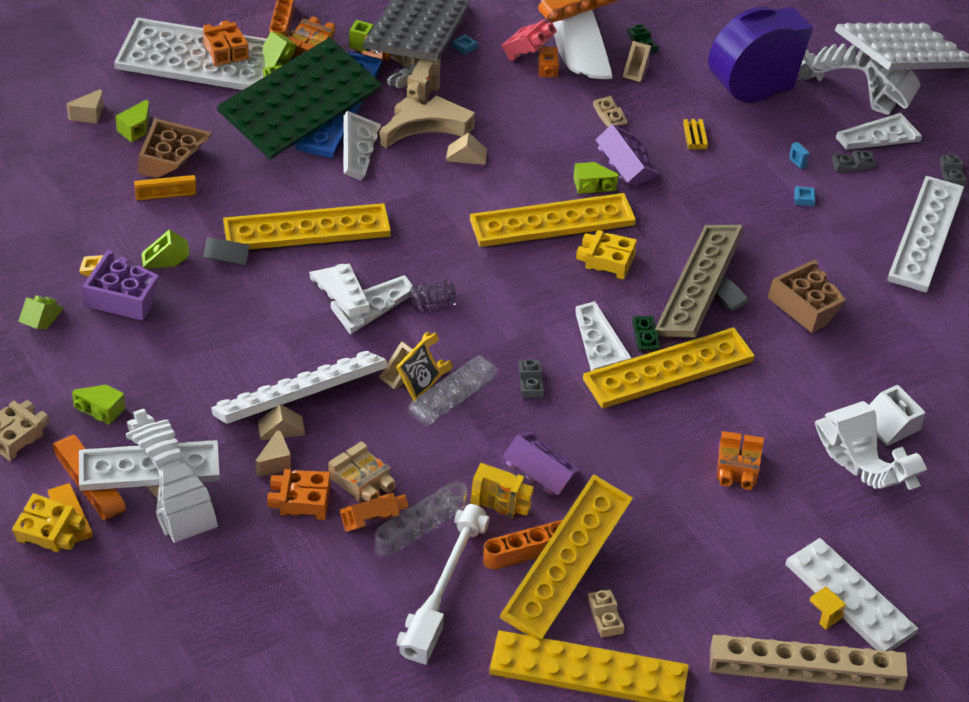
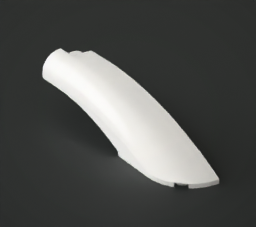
M592 10L553 23L557 30L554 37L558 51L571 71L576 74H581L582 72L584 75H588L589 78L612 79L606 50Z

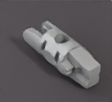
M417 63L391 75L388 78V84L399 89L407 86V78L409 75H412Z

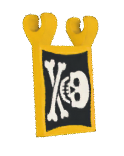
M426 332L423 335L422 341L396 366L413 401L416 402L443 374L453 368L450 360H447L445 363L441 359L436 364L428 348L439 341L436 332L432 335L430 332Z

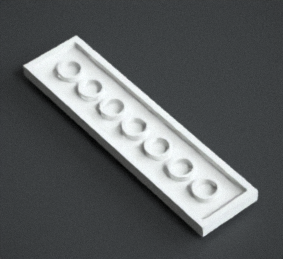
M929 176L925 177L889 272L888 282L927 293L964 186Z
M369 351L360 352L355 358L338 360V364L320 366L317 368V371L312 373L309 371L298 374L297 378L282 379L278 381L277 385L271 387L270 385L258 388L257 392L239 394L237 399L231 401L229 399L219 401L217 406L211 407L212 414L228 424L271 409L279 404L282 405L388 367L386 359Z

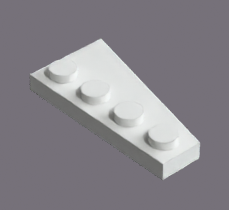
M404 275L362 290L369 303L370 312L348 316L337 305L336 300L331 302V309L351 335L414 295L415 288Z

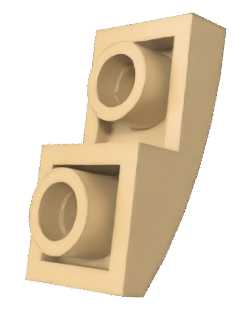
M611 96L594 100L593 106L608 128L612 124L622 126L628 123L621 107H616Z
M611 590L588 593L591 612L601 638L624 634V625L617 612V602Z

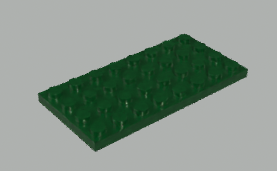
M329 37L218 105L217 111L271 160L381 90L382 84Z

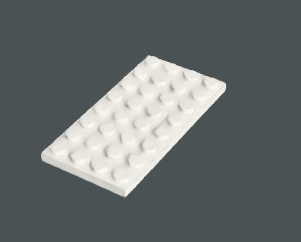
M136 18L114 62V69L244 90L263 78L262 68L266 67L262 47L267 39L243 35L249 45V59L232 62L231 60L229 64L214 67L212 57L204 46L203 28Z
M847 22L846 24H837L834 30L888 70L969 68V54L957 49L956 44L943 39L944 36L930 30L931 27L925 23L862 24L858 22L857 24H851Z

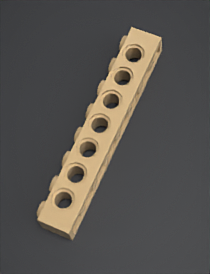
M713 635L710 647V673L903 691L907 679L906 653L896 651L785 642L773 639H753L751 637L743 638L727 635Z

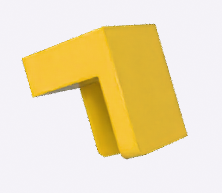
M827 586L810 597V602L822 612L819 624L825 630L843 618L846 603Z

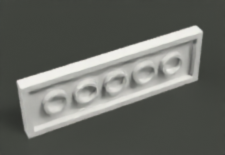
M217 440L178 443L177 448L181 450V457L179 459L181 464L185 463L201 482L220 481ZM139 446L79 450L80 491L159 485L160 473L146 451Z
M821 538L787 558L785 565L815 593L827 586L846 603L843 619L876 650L892 651L917 634L918 627Z

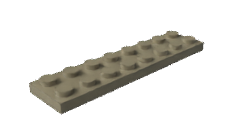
M743 225L704 226L655 330L657 329L658 337H696L744 233Z

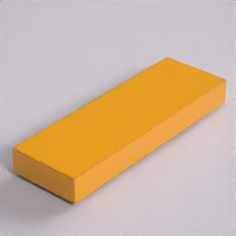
M195 175L134 181L136 201L196 195Z
M70 483L48 490L50 499L73 506L75 512L85 518ZM86 518V525L82 531L72 529L70 532L76 538L75 543L93 537Z

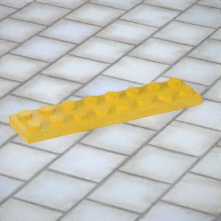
M624 193L470 214V222L479 247L634 226L636 222Z
M384 203L223 218L226 240L250 245L249 250L391 236Z
M733 327L583 373V380L603 409L753 362L755 355Z
M593 474L499 618L523 633L542 640L630 505L633 497Z
M498 630L489 674L639 702H683L689 664L545 638L539 640L529 635Z

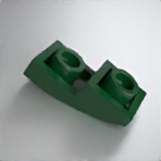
M636 24L633 27L627 28L631 42L635 41L650 45V54L658 53V45L651 39V31L642 24Z
M633 316L632 326L638 351L659 350L660 345L657 329L655 330L654 316Z

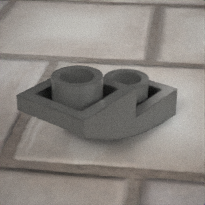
M854 150L852 155L834 153L831 157L836 172H859L876 167L872 152Z
M955 154L940 156V167L944 181L966 186L967 179L962 172L963 163L960 157Z
M207 237L203 258L245 266L250 245Z
M723 276L715 296L719 298L720 304L730 311L737 310L749 302V300L731 280Z
M519 360L522 398H543L544 389L540 360Z

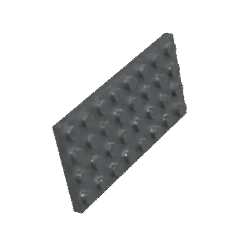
M392 0L365 39L363 48L438 62L470 8V1Z

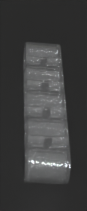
M482 355L474 357L415 399L408 408V414L423 426H429L494 379L498 372V367Z
M459 481L451 482L400 515L379 526L375 531V551L379 555L389 556L456 515L458 509L463 510L466 507L467 486Z

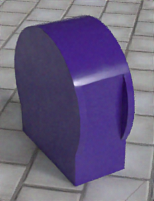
M758 7L747 10L732 19L717 35L709 53V69L713 76L735 99L745 103L757 102L777 92L794 89L814 27L794 7L777 10L768 7Z

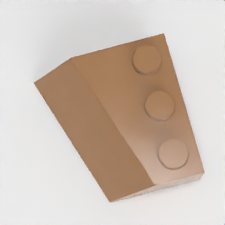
M155 118L139 154L137 173L158 178L177 169L212 136V132Z
M812 260L774 278L768 294L769 300L811 333L825 327L846 301L837 287L829 283L827 280L828 275L825 271H820L816 260Z

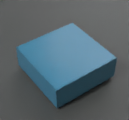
M464 34L452 41V48L465 56L478 48V42Z
M795 142L792 144L789 159L802 170L807 167L809 152L801 144Z
M795 186V205L815 206V188Z

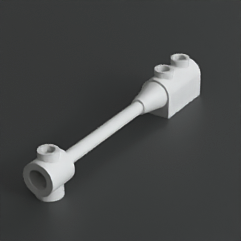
M470 504L465 507L464 511L457 510L454 523H457V529L461 534L433 594L417 610L415 615L409 613L405 623V627L409 629L407 633L400 632L398 636L397 646H400L399 651L409 660L427 665L443 629L444 614L438 612L441 605V597L469 537H475L478 533L485 534L487 531L490 516H486V512L477 505Z

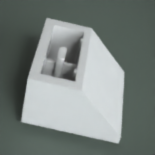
M899 385L881 392L870 404L875 409L877 416V437L886 446L921 430L926 412Z

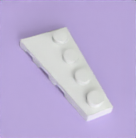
M349 111L344 115V174L361 181L365 177L370 161L369 157L373 152V144L377 139V132L381 124Z
M901 113L837 132L836 139L846 150L920 142L922 135Z
M350 263L338 264L335 267L309 272L310 279L313 282H317L318 287L321 290H325L331 299H335L337 305L348 316L370 312L369 303Z
M595 301L576 306L575 313L591 371L631 359Z

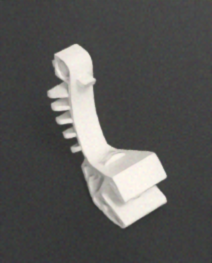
M836 44L831 45L829 49L826 46L817 56L813 53L810 54L806 49L798 74L803 79L816 77L820 82L825 75L824 72L839 68L863 70L868 79L872 110L887 115L890 114L896 103L903 108H907L921 85L911 69L888 70L873 58L866 57V53L862 50L856 55L855 45H851L846 52V44H841L838 49Z
M862 401L827 413L825 418L815 421L816 429L829 456L841 466H845L855 476L862 474V482L873 486V488H884L905 481L908 489L921 486L916 476L922 474L927 468L919 454L915 453L907 456L904 448L900 447L892 451L895 459L894 462L887 463L878 458L877 416L875 409L866 402Z
M145 409L133 412L135 419L127 421L130 432L125 434L128 439L133 440L141 449L146 451L160 473L156 515L165 536L170 534L173 543L217 528V520L208 490L185 463L181 464L179 460L181 450L177 448L178 441L174 438L175 433L169 420L155 422L153 417L146 414Z

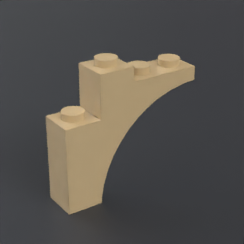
M438 96L428 101L426 105L406 97L401 103L396 105L394 110L395 116L391 121L381 128L379 133L380 146L388 148L391 144L404 137L426 132L449 133L462 137L474 128L475 112Z

